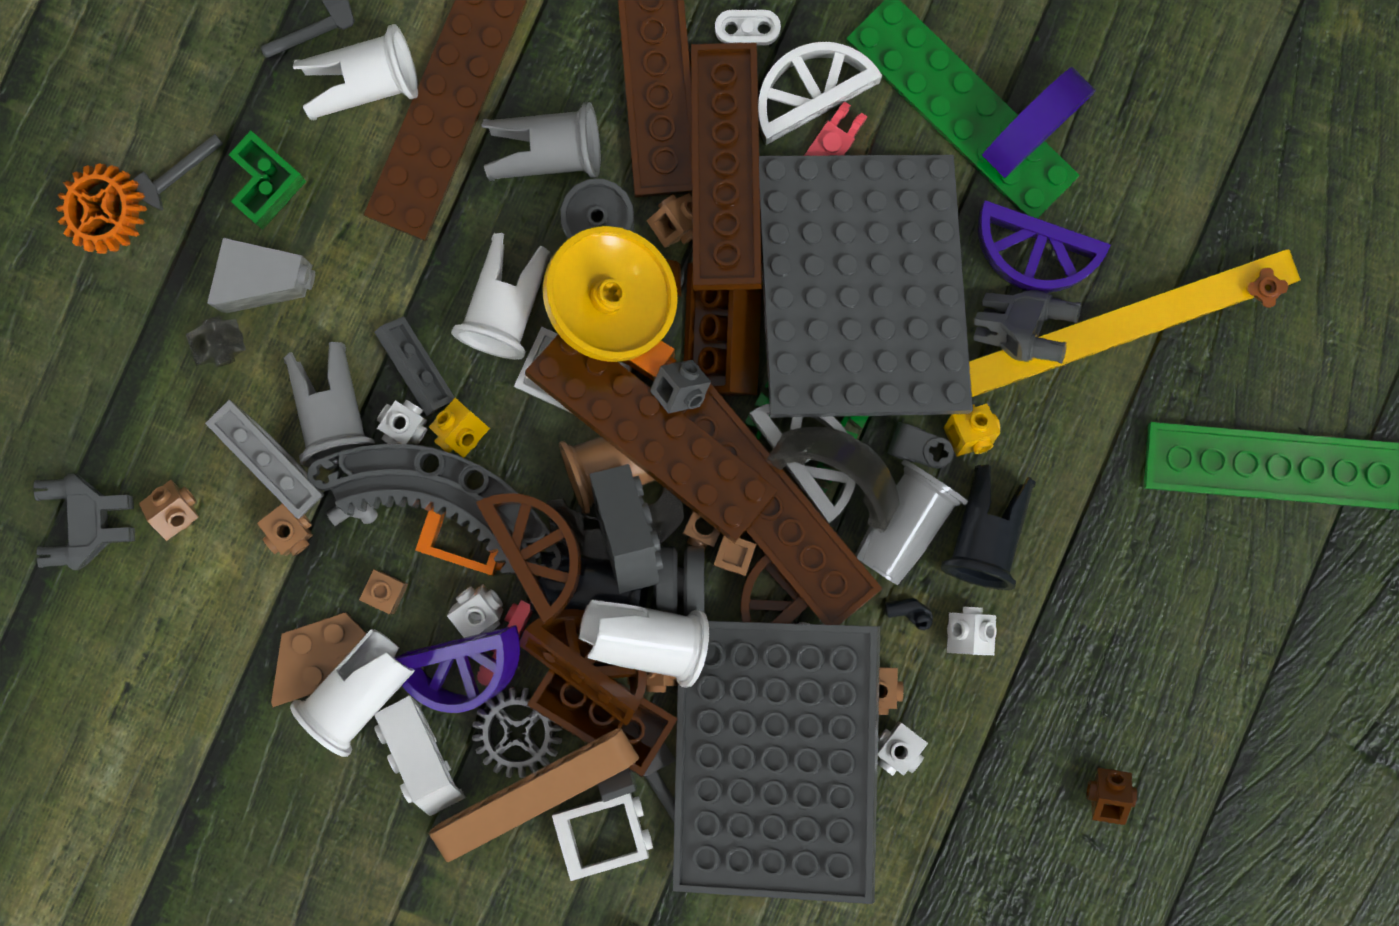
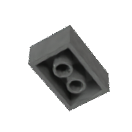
M629 464L590 473L595 512L619 594L659 584L657 570L663 569L659 553L661 548L656 530L652 531L650 524L652 523L648 503H644L642 498L644 493L639 475L633 477Z

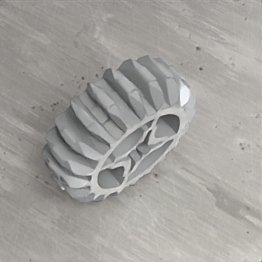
M511 687L509 689V699H506L505 694L501 691L497 694L498 704L492 699L485 702L491 709L489 712L485 709H478L477 714L485 718L484 722H473V727L482 729V734L473 735L472 740H483L484 745L478 747L475 751L477 754H481L487 750L489 756L483 760L485 765L491 763L493 759L498 762L493 772L499 773L504 765L507 766L506 777L511 778L514 768H518L519 777L525 778V767L529 766L531 772L534 773L539 770L536 764L537 761L544 767L550 764L549 760L544 756L546 753L554 757L557 756L558 751L550 747L551 743H562V738L553 736V731H560L563 728L557 724L552 725L551 720L536 711H533L523 720H517L510 714L508 715L503 710L504 707L509 705L527 706L530 701L528 699L529 688H523L521 697H517L516 688ZM495 716L499 719V723L503 726L505 732L503 739L496 746H494L491 739V725ZM540 718L545 728V739L541 749L535 744L536 742L532 739L530 733L532 726ZM530 720V723L525 727L526 732L522 733L526 735V738L523 741L517 738L506 745L505 742L510 738L509 733L513 732L509 730L511 725L519 727ZM518 745L525 751H528L533 757L525 760H513L502 754L509 747Z

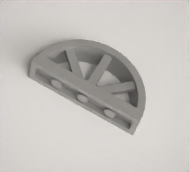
M228 400L205 423L297 519H300L324 496L322 490L316 488L308 480V473L254 419L231 400Z
M765 404L750 412L749 417L804 494L827 523H830L847 505L857 478L855 449L844 427L834 417H812L824 424L831 432L797 456L803 417H792L789 440L787 442L769 417V404ZM838 440L845 456L846 472L810 467L804 464ZM814 478L845 483L842 494L835 506H833Z

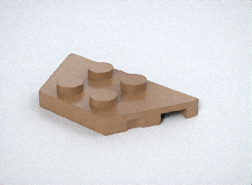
M342 613L282 633L271 701L273 707L311 695L367 634L348 613Z

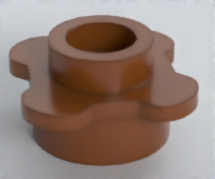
M1263 268L1260 271V276L1254 282L1249 283L1247 289L1248 293L1262 302L1264 307L1271 308L1275 306L1279 295L1287 292L1288 283L1285 280L1278 279L1271 268ZM1266 285H1270V291L1265 289Z

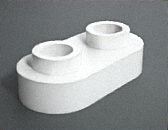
M727 10L722 12L715 22V34L722 43L769 45L777 40L781 29L778 16L769 10ZM765 24L769 26L770 31L767 34H761L758 31V27ZM728 25H735L737 32L728 34L725 28Z

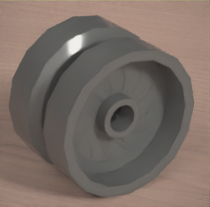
M588 179L575 185L565 196L561 207V224L567 239L586 229L602 226L618 227L633 232L635 228L633 205L627 193L616 183L605 179ZM604 215L601 222H594L591 219L592 216Z
M660 546L661 550L659 553L663 569L657 570L659 584L653 585V596L656 599L657 610L677 614V599H684V616H688L694 610H702L704 612V546H687L684 551V567H677V550L674 546Z

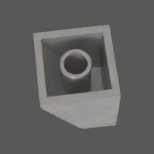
M223 238L207 303L220 312L231 313L303 298L306 295L307 289L311 290L313 287L315 271L312 270L313 265L302 255Z

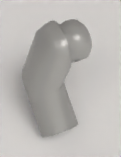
M367 504L365 512L355 507L354 515L351 517L361 519L364 524H370L376 520L378 514L373 507ZM337 506L326 512L334 526L350 517V515L345 514Z

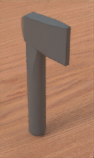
M322 0L331 16L261 47L262 54L269 58L335 28L345 30L352 27L355 20L349 0Z
M664 742L644 776L674 822L675 799L657 770L676 761Z

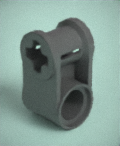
M897 422L887 454L913 463L917 462L936 469L943 468L949 464L954 453L953 447L948 440L902 422ZM940 444L943 446L942 451L947 454V457L940 458L938 462L933 461V454L929 453V448L935 449Z

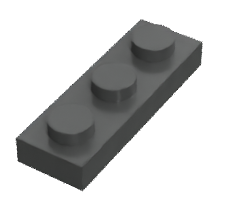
M403 316L380 326L374 333L426 416L447 407L455 397L405 317Z

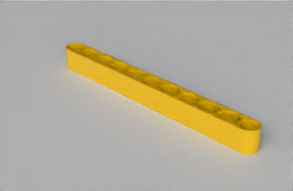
M1287 249L1040 336L1039 338L1067 342L1066 354L1062 364L1033 358L1032 361L1029 360V362L1019 361L1011 358L1004 350L969 361L972 397L1255 298L1248 293L1247 288L1249 283L1254 282L1260 276V271L1263 268H1271L1278 279L1285 280L1288 285L1294 284L1301 279L1291 252ZM1270 285L1265 286L1267 291H1270Z

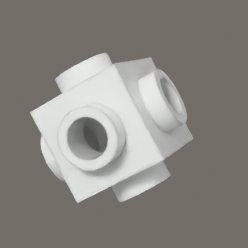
M396 400L392 406L386 404L377 418V421L380 422L377 429L385 433L381 439L388 444L418 445L427 431V428L424 426L428 421L420 416L423 410L408 400L403 405ZM399 417H403L406 420V425L403 429H396L394 426Z
M484 584L475 590L471 586L456 597L458 602L451 607L447 615L465 638L480 634L481 632L485 633L495 630L500 625L498 620L503 612V604L496 592L493 590L488 591Z
M963 607V613H949L947 653L994 656L997 633L996 615H983V608Z
M898 721L891 732L885 729L878 737V756L881 758L878 761V765L892 776L896 771L903 776L907 771L913 773L923 761L924 757L920 754L928 743ZM903 746V754L895 756V748Z

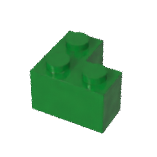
M251 130L229 153V156L252 176L251 180L231 202L263 230L306 183V180Z

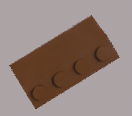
M688 263L684 361L693 360L721 396L758 395L762 289L694 291L693 263ZM761 263V288H762V263Z
M549 669L527 704L534 711L586 743H590L615 729L622 728L639 756V759L628 769L641 777L644 776L678 720L673 715L643 698L632 720L626 726L551 669ZM614 680L616 683H618L620 686H622L623 688H625L627 691L630 692V689H629V688H627L626 686L622 685V684L619 683L618 681Z

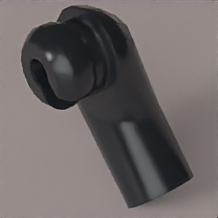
M916 598L885 602L887 618L905 616L919 630H927L933 623V615L930 609Z

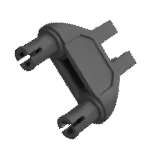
M1039 290L1025 291L1015 295L986 292L982 306L993 307L997 310L985 308L984 312L978 311L974 325L985 326L989 329L977 327L974 333V341L999 346L1015 360L1029 362V360L1032 361L1033 358L1062 364L1066 354L1067 342L1047 340L1038 336L1044 322L1048 321V319L1064 320L1077 324L1081 312V303L1056 299L1049 292Z
M68 473L64 476V479L34 481V489H48L47 491L34 492L35 500L65 499L68 517L69 542L64 546H38L37 555H51L50 558H37L39 568L68 565L72 570H80L91 562L109 543L135 541V528H108V511L134 509L133 496H105L75 473Z

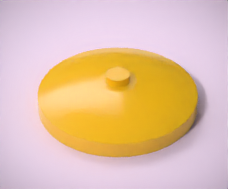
M602 226L586 229L575 234L556 251L545 272L543 300L551 324L568 345L581 354L593 359L620 362L643 355L664 338L676 314L677 287L669 264L652 243L630 230Z

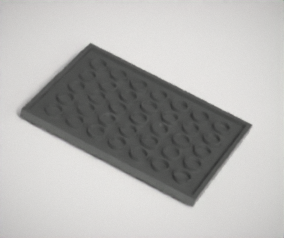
M954 155L759 156L761 263L770 418L970 414L973 411Z
M708 621L709 642L702 671L691 687L684 688L678 684L673 891L873 904L875 902L880 626Z

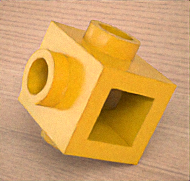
M456 398L437 415L434 422L429 426L438 436L434 441L437 445L448 453L454 450L462 458L476 447L479 440L490 429Z
M988 403L977 407L975 404H972L973 411L970 414H952L945 424L944 430L956 457L970 452L982 454L993 448V443L1001 433L998 417L991 412Z

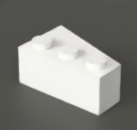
M411 696L384 708L374 715L378 722V725L374 726L375 732L382 744L387 743L391 754L387 756V759L396 774L400 772L404 783L400 785V788L408 803L413 802L429 816H432L466 798L462 789H458L455 786L449 773L451 768L447 760H443L436 744L437 740L419 704Z

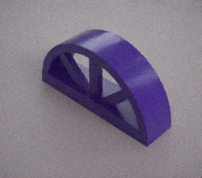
M1070 67L1009 124L984 151L982 156L1006 178L1072 116L1096 90L1073 67Z
M986 200L979 212L978 237L987 262L1005 281L1026 291L1039 290L1051 293L1065 290L1078 284L1100 265L1111 244ZM990 223L1015 231L1016 233L994 243ZM1032 237L1036 240L1023 275L1012 268L1001 257L999 252ZM1046 243L1051 244L1066 278L1057 280L1034 278ZM1066 250L1089 257L1091 261L1081 271L1076 272Z
M517 625L404 652L394 659L415 671L403 683L402 687L421 704L440 712L460 713L472 710L499 694L513 678L520 655L519 633ZM496 649V659L485 652ZM468 656L494 673L489 685L482 693H479ZM454 659H456L467 695L456 694L442 688ZM439 663L431 680L421 667Z

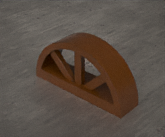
M506 493L493 495L477 501V506L541 620L547 624L565 609L579 583L581 554L573 530L556 510L531 496ZM521 505L513 534L497 507ZM531 508L545 513L558 525L559 529L528 547L520 549ZM566 539L570 557L569 573L527 562V559L560 540ZM535 575L566 583L562 593L553 604L550 603Z
M766 555L750 571L743 586L740 602L742 622H751L749 610H773L782 612L770 623H791L809 607ZM765 568L794 601L750 600L753 585L760 572Z
M563 610L547 624L543 623L541 618L532 622L522 635L519 642L520 647L627 726L643 699L647 683L646 671L620 666L595 667L593 664L597 660L589 659L588 654L583 658L580 655L577 633L580 634V625L585 610ZM564 632L567 645L552 634ZM628 677L630 692L611 678Z

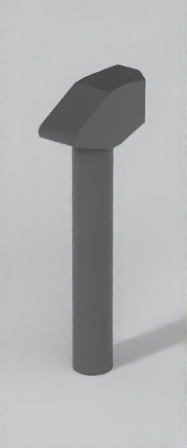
M216 134L212 135L154 182L145 172L140 173L132 179L140 184L135 192L143 193L145 197L142 201L162 211L163 204L160 193L222 146L223 143Z

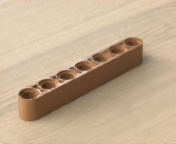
M622 728L615 729L442 821L432 828L428 834L445 861L450 862L627 769L639 759V756Z

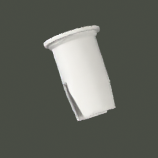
M396 24L389 25L384 36L303 60H294L293 69H302L305 76L343 75L345 83L331 87L303 105V109L311 120L401 93L409 99L418 97V80L411 52L401 30Z
M494 233L465 320L462 324L455 325L451 333L460 342L484 353L513 360L522 359L526 351L520 342L547 263L551 259L552 254L546 248L540 246L520 274L517 285L513 286L501 281L505 246L503 244L504 234Z
M591 600L583 614L579 639L593 645L592 650L588 654L589 659L620 667L673 676L676 678L677 683L684 688L691 687L698 679L704 666L709 642V623L706 614L702 610H694L688 616L633 605Z
M371 629L306 701L294 700L290 705V709L299 724L321 745L337 755L348 757L352 751L350 741L415 670L404 666L394 659L399 647L381 632Z

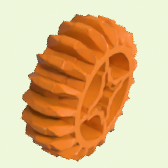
M101 163L96 164L95 169L89 165L83 166V174L77 171L72 173L74 183L70 181L63 182L68 191L67 193L58 194L59 198L64 200V204L56 207L58 212L64 213V216L57 221L60 225L67 226L63 234L67 237H73L72 243L75 246L81 247L83 245V249L88 252H93L96 249L97 253L106 254L108 249L112 252L119 251L120 244L123 246L131 245L128 235L134 237L140 235L135 226L136 224L143 225L145 223L142 218H138L139 212L148 210L146 206L139 205V201L145 197L143 193L135 192L140 184L135 180H130L131 175L128 172H119L117 166L110 165L107 168L105 164ZM105 182L109 183L106 189H101L98 194L89 193L94 186ZM120 201H121V204H122L121 213H120V210H119V203H120ZM82 205H83V208H84V214H83V216H82ZM106 223L115 225L105 234H94L98 228L101 229Z

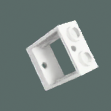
M632 793L604 803L602 799L553 813L552 818L570 881L649 858L648 850L653 848L649 830H642L638 817L644 816L639 796L633 798ZM624 804L638 851L583 866L570 819Z

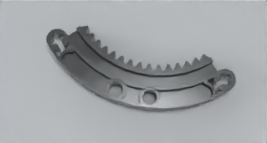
M379 444L340 451L316 460L309 467L308 480L320 490H332L337 508L341 509L345 514L353 516L355 507L365 512L367 504L370 507L379 509L381 502L384 506L392 507L395 501L396 505L405 507L408 501V505L416 509L421 503V508L426 511H430L434 506L435 513L442 515L446 511L447 518L454 520L458 517L457 523L465 527L469 524L468 531L475 535L480 532L477 538L480 542L486 543L490 541L486 549L491 553L499 551L494 558L495 562H506L501 572L503 574L516 575L476 502L493 495L519 493L482 466L458 455L430 447L411 444ZM430 456H437L439 459L438 469L435 472L426 473L423 468L424 461ZM336 459L339 461L340 468L348 474V476L340 478L341 473L336 471L328 476V483L316 479V476L320 474V467L323 466L327 470L338 467L335 463L331 462ZM476 472L482 473L484 477L483 485L477 490L469 489L467 483L469 476ZM521 505L497 507L513 534ZM533 508L530 511L520 547L521 550L551 533ZM555 543L546 548V551L549 554L555 553L556 558L551 560L553 566L550 568L559 570L563 558L560 549ZM541 552L527 559V562L539 565L537 560L542 557Z

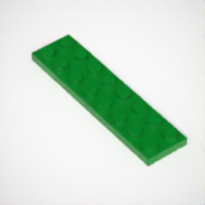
M884 0L846 38L845 42L870 59L879 69L882 78L1021 213L1038 219L1080 176L1044 141L1015 170L1004 178L982 154L1018 114L901 0Z
M1150 422L1148 423L1144 489L1399 510V443Z

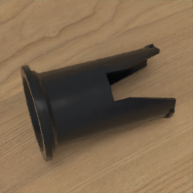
M977 465L974 469L975 475L952 558L942 562L941 570L956 579L970 584L997 590L1015 589L1016 580L1012 578L1010 573L1036 481L1027 477L1024 484L1019 485L1000 518L988 514L991 504V466Z
M541 552V564H545L548 568L553 566L551 560L556 558L555 554ZM562 555V565L559 571L569 573L570 557L569 555ZM581 557L579 583L571 601L564 610H585L591 600L646 608L649 586L619 594L610 560ZM544 577L538 580L550 603L553 604L562 593L566 583ZM530 600V609L532 612H537Z

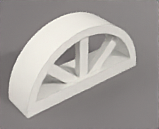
M815 42L791 50L773 65L764 79L760 90L758 125L765 145L841 105L844 101L846 102L879 84L882 79L879 69L861 52L839 43ZM813 58L833 59L824 93H821L804 63L805 60ZM843 62L852 65L861 72L836 86ZM794 66L812 99L776 90L772 87L786 70ZM768 99L797 107L768 122Z

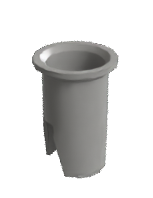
M583 102L582 107L577 112L495 120L483 119L482 128H488L491 136L530 141L531 151L517 152L485 164L484 169L489 181H495V179L575 171H584L590 178H598L601 164L600 138L597 118L591 102Z
M329 342L327 379L330 390L316 393L301 362L296 361L292 352H289L284 357L306 448L299 455L301 465L310 467L318 459L340 451L375 445L373 439L364 436L346 358V346L341 342ZM338 459L331 461L335 464H339Z
M905 459L901 463L905 466L904 475L872 521L855 554L858 560L896 585L901 582L923 555L953 508L960 504L966 505L968 502L950 487Z

